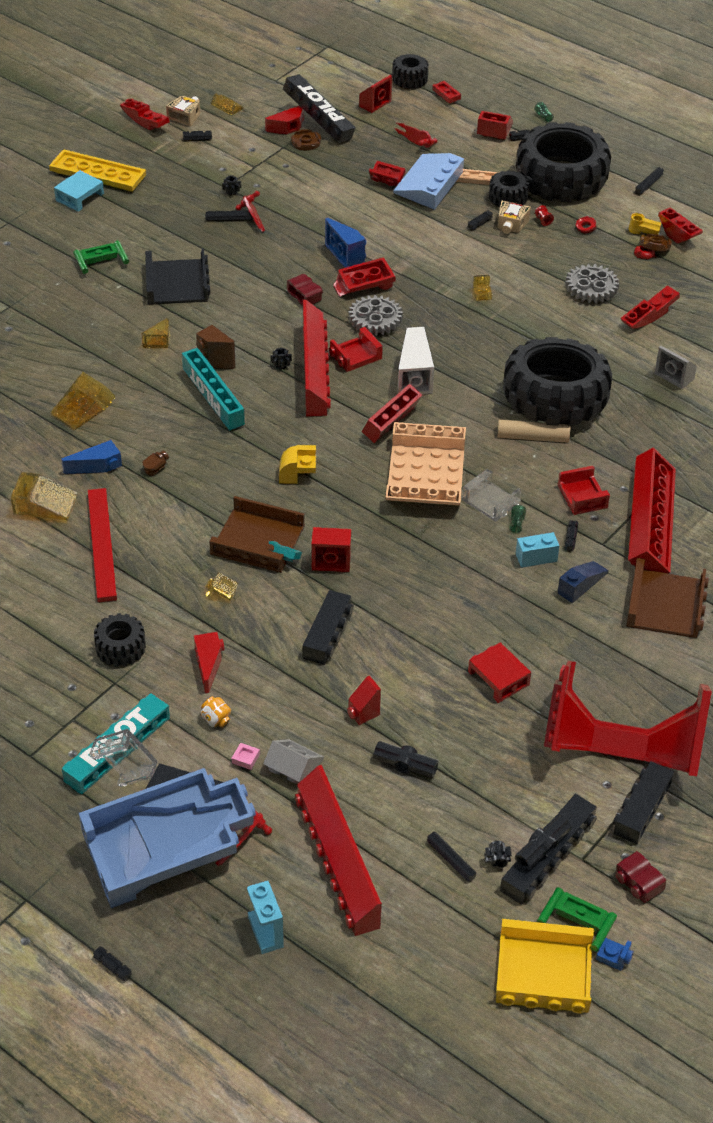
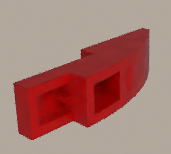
M127 99L124 103L120 104L122 110L132 120L148 130L170 123L168 116L150 110V106L143 102Z
M667 285L650 300L641 301L621 317V321L632 329L646 326L668 312V307L680 298V293Z

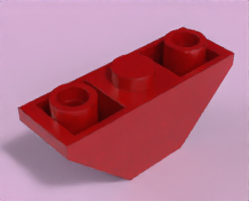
M296 106L266 117L265 131L290 134L300 130L304 120V110L300 106Z
M671 207L658 213L666 235L677 244L703 233L702 229Z

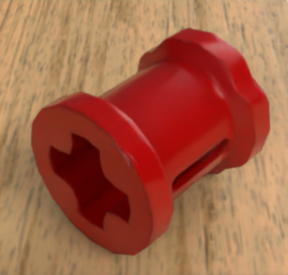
M539 206L535 210L534 214L540 219L543 226H548L554 221V216L548 212L546 206Z

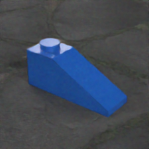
M112 440L61 458L64 474L102 473L122 466L121 453Z

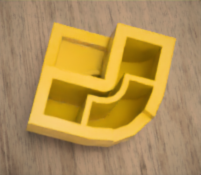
M295 445L283 452L279 463L280 484H297L298 473H316V445Z

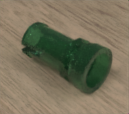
M538 102L535 105L534 110L546 122L553 120L554 115L548 110L544 102Z
M514 505L511 509L512 521L510 531L515 533L516 527H518L517 533L522 531V522L526 515V508L522 505Z

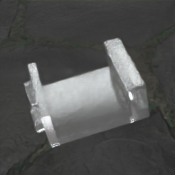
M486 469L463 487L462 500L496 522L520 504L521 490L518 488L511 494L507 493L492 483L493 472Z

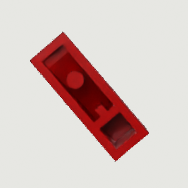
M218 632L194 635V648L205 694L210 692L222 660L221 651H225L223 639H219Z

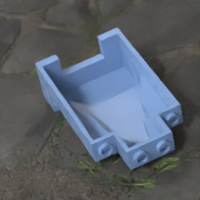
M205 768L80 812L81 830L110 907L113 908L136 899V894L151 884L237 853L239 839L235 831L253 825V817L256 815L253 804H248L246 799L248 794L245 785H240L238 778L215 785L212 775H207Z

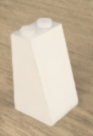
M424 327L407 328L399 364L398 393L408 384H411L421 394H432L434 364Z

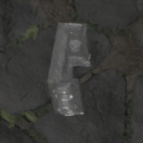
M129 729L95 739L89 753L93 760L104 757L119 773L120 777L117 784L120 787L152 778L158 763L155 757Z

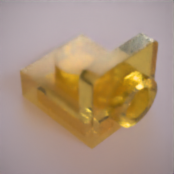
M490 275L473 276V293L476 301L492 300Z
M218 572L214 578L210 577L205 586L208 590L205 595L209 597L214 592L230 601L238 583Z

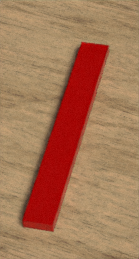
M106 488L88 490L97 601H116L117 593Z

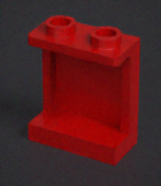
M366 327L359 329V337L341 344H337L334 339L330 340L328 350L339 366L343 367L346 372L381 360L383 346Z
M593 466L559 473L558 487L573 515L608 508L610 494L608 490H601L594 477L595 468Z
M501 642L490 646L486 651L474 655L469 660L468 672L471 675L476 672L494 690L493 698L498 703L530 685L531 671Z

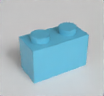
M554 532L517 538L516 556L521 568L557 562L560 545Z

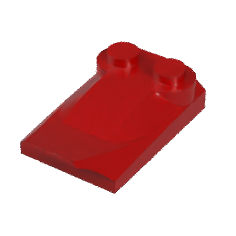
M383 257L338 270V276L333 286L339 297L377 286L387 290L396 282V276Z

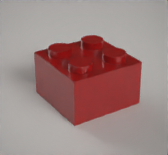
M313 527L311 543L312 570L350 572L351 529Z

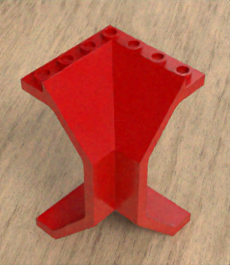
M567 661L566 665L561 667L559 680L556 679L553 687L544 747H549L552 751L560 752V749L583 750L647 762L652 761L661 766L688 773L690 776L697 777L712 693L708 685H699L698 697L693 705L646 729L594 718L572 688L576 662Z

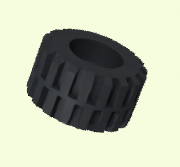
M415 54L396 57L392 65V81L397 86L403 88L422 87L428 81V61L424 57Z
M500 171V173H495L490 179V201L498 207L501 206V201L524 205L528 198L529 180L526 179L525 175L516 171Z
M117 613V615H109V618H103L102 622L97 623L94 629L96 654L102 662L106 661L107 665L114 664V667H119V665L127 666L128 663L133 664L135 660L141 658V655H144L146 648L144 627L140 620L137 621L136 617H130V614L121 615V613Z

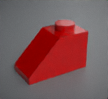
M370 675L363 680L348 699V715L351 719H355L359 725L380 715L381 688Z

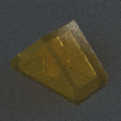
M168 318L141 333L142 347L169 348L170 326Z

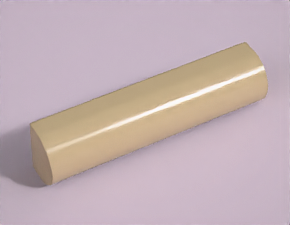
M499 420L498 438L569 443L570 426L568 424L554 426L541 422Z

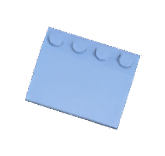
M451 153L422 154L394 189L393 193L435 210L463 173L464 158Z

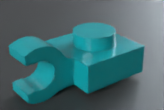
M269 541V544L274 546L272 552L284 554V560L293 562V560L301 558V551L282 546L276 541Z

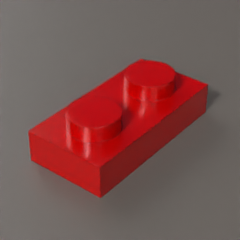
M445 81L432 86V90L449 104L461 99V93Z

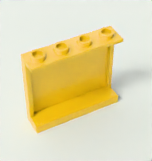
M502 919L496 1003H502L507 1006L522 1005L528 1008H548L553 1011L568 1010L574 1013H589L591 1004L592 955L590 946L593 941L594 928Z

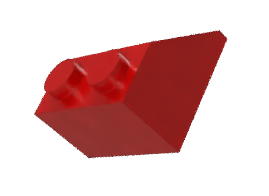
M392 76L385 77L359 94V107L373 113L390 103L392 97Z

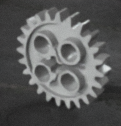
M587 264V267L581 265V268L576 266L575 270L571 269L570 273H567L565 287L568 288L567 292H571V296L576 295V299L582 298V301L586 299L588 303L594 300L597 303V300L603 302L604 299L609 300L610 297L613 298L614 294H617L619 279H617V275H613V271L608 272L609 268L602 269L603 266L598 268L596 264L593 267Z
M368 295L367 299L361 297V301L356 300V303H352V307H349L348 318L349 323H352V327H356V330L366 327L370 333L374 332L377 335L380 332L384 335L385 331L390 333V329L395 331L396 327H400L403 311L402 307H399V303H395V300L389 301V297L383 299L382 295L380 298L374 295L371 298Z

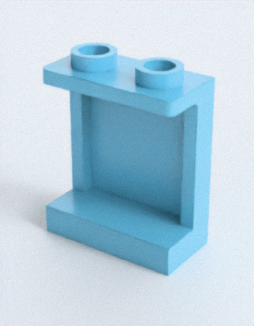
M80 170L54 187L55 200L79 212L83 209L82 201L93 193L101 196L104 194L103 181Z
M269 881L248 886L247 892L254 907V911L248 912V919L261 953L264 954L284 948L283 916Z

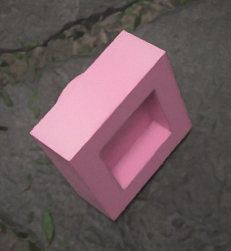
M240 743L232 756V763L251 770L260 755V749Z

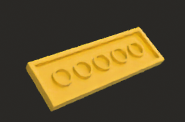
M64 149L49 165L50 171L72 176L81 170L103 181L105 185L127 191H134L146 176L145 169Z

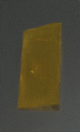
M214 94L211 105L229 115H233L244 108L241 104L220 94Z

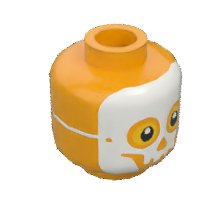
M212 696L201 705V716L211 727H217L218 725L223 727L230 721L231 708L222 698H214Z

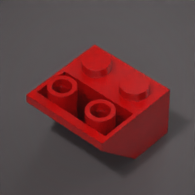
M481 111L478 117L477 134L497 139H506L513 125V120L508 115Z

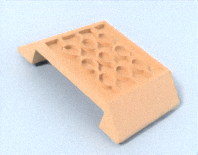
M394 422L386 500L460 506L466 427Z

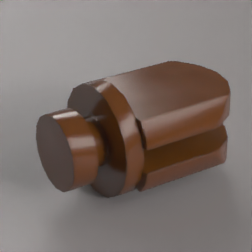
M164 450L160 453L155 452L142 462L145 473L151 476L155 475L165 467L169 455Z

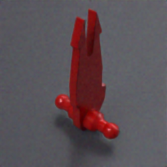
M396 123L404 128L406 132L397 128L394 129L400 135H403L419 146L429 148L437 143V139H432L429 132L425 130L420 131L417 128L405 125V123Z
M255 191L252 195H245L241 203L236 205L235 209L240 211L241 208L247 207L258 228L264 232L265 228L255 206L252 204L254 199L260 195L259 191Z
M255 810L256 815L253 817V825L243 828L238 834L239 844H237V847L246 839L255 826L261 828L266 835L272 833V828L266 824V820L261 812L258 813ZM231 855L218 859L215 864L217 866L222 865Z

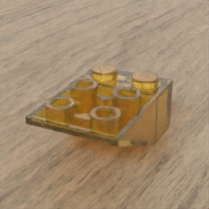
M82 372L50 413L76 430L105 411L116 396L105 385Z
M21 472L11 495L13 514L68 520L77 497V492L40 474Z

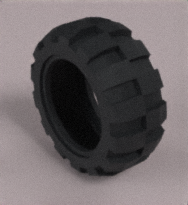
M557 122L546 123L545 126L532 128L519 143L516 172L527 177L526 179L529 180L528 191L534 195L539 194L543 199L550 201L553 199L561 200V202H571L575 199L581 201L589 198L591 194L595 195L605 185L610 171L611 152L604 137L599 133H594L592 128L584 125L582 127L577 126L575 123L565 122V124H557ZM550 160H567L575 163L564 164L553 162Z
M545 337L543 340L536 338L526 341L524 346L519 345L509 356L505 364L503 390L511 408L518 414H525V417L534 422L542 421L546 422V425L559 426V424L577 425L582 420H592L607 405L610 398L612 371L606 357L602 353L598 354L597 349L589 344L583 345L578 340L569 338L567 340L558 339V337Z

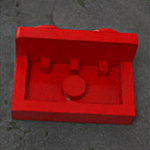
M376 161L374 168L369 169L368 172L370 178L375 182L380 181L389 186H397L403 179L406 170L399 166Z

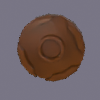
M310 129L298 130L291 136V143L298 150H314L321 144V135L316 131L315 133L312 132Z
M647 234L646 237L642 235L639 241L641 246L655 251L670 250L672 245L670 239L667 241L665 240L666 237L658 234Z

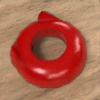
M588 216L582 217L576 222L577 230L582 233L592 232L597 227L596 220ZM585 224L590 225L588 228H583L582 226Z
M638 245L634 249V254L637 258L650 259L655 256V250Z

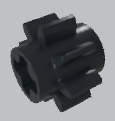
M230 175L223 179L222 190H226L228 195H235L240 192L241 181H238L236 176Z
M277 348L273 351V355H270L271 363H274V367L278 369H285L287 366H290L292 354H288V350L285 348Z
M493 841L489 844V847H485V862H491L493 868H503L508 862H511V847H505L504 842Z

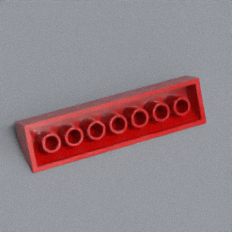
M303 300L306 416H327V409H331V399L327 398L330 397V386H326L330 385L329 375H326L329 374V364H325L329 362L327 320L323 319V312L307 300Z
M654 447L636 456L628 561L636 567L637 558L645 559L643 570L669 574L671 570L676 469Z
M319 765L297 784L295 801L298 807H302L304 823L309 824L308 830L311 840H315L317 843L316 851L318 857H322L324 860L323 868L325 874H329L331 877L330 885L332 891L337 892L339 896L337 898L340 910H344L346 913L345 921L348 929L352 928L354 935L358 936L381 929L382 903L322 765Z

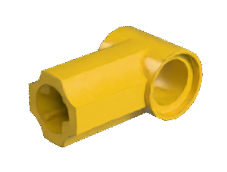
M633 213L628 230L633 234L659 235L662 223L646 219L641 213Z

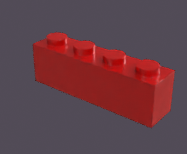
M408 384L367 421L361 432L375 444L394 427V422H399L416 407L422 394L411 384Z

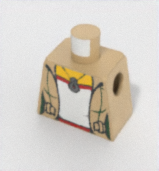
M180 96L166 105L167 116L170 120L191 127L200 115V101L197 97L188 98Z
M501 201L498 228L502 229L506 234L510 232L519 233L530 219L531 207Z

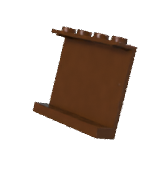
M234 496V509L219 536H212L209 541L210 555L282 573L287 561L284 560V554L272 552L274 546L269 544V541H276L282 546L294 549L305 527V513Z
M637 558L626 627L697 638L698 631H702L704 619H701V616L704 617L706 605H702V603H706L707 591H704V588H708L709 577H706V569H703L700 579L643 570L645 559Z

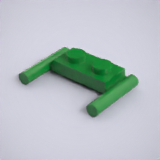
M120 241L81 251L74 250L73 252L84 274L89 271L86 264L117 258V254L120 255L124 264L130 262Z
M557 887L537 922L546 923L555 909L556 914L586 928H594L595 932L599 930L590 946L593 951L598 952L617 915L614 912H607L598 906L564 892L563 889Z

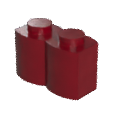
M301 274L287 280L288 293L296 298L302 306L303 300H307L311 304L322 300V288L314 283L306 274Z
M638 851L616 865V878L621 884H625L630 888L632 895L636 899L646 903L665 890L667 881L665 877L655 867L651 866L649 861Z

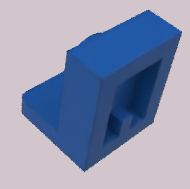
M605 938L597 953L596 960L622 971L624 964H629L634 953V951H631L632 942L627 940L624 946Z

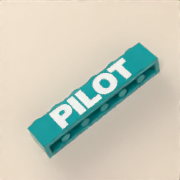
M195 348L183 352V370L228 430L245 425L243 406L200 350Z
M152 693L141 699L134 708L127 711L121 719L113 723L102 735L97 736L88 747L83 748L75 758L63 766V781L82 795L170 719L169 705Z

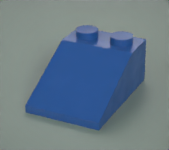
M326 218L325 245L345 268L365 263V246L367 244L365 237L353 228Z

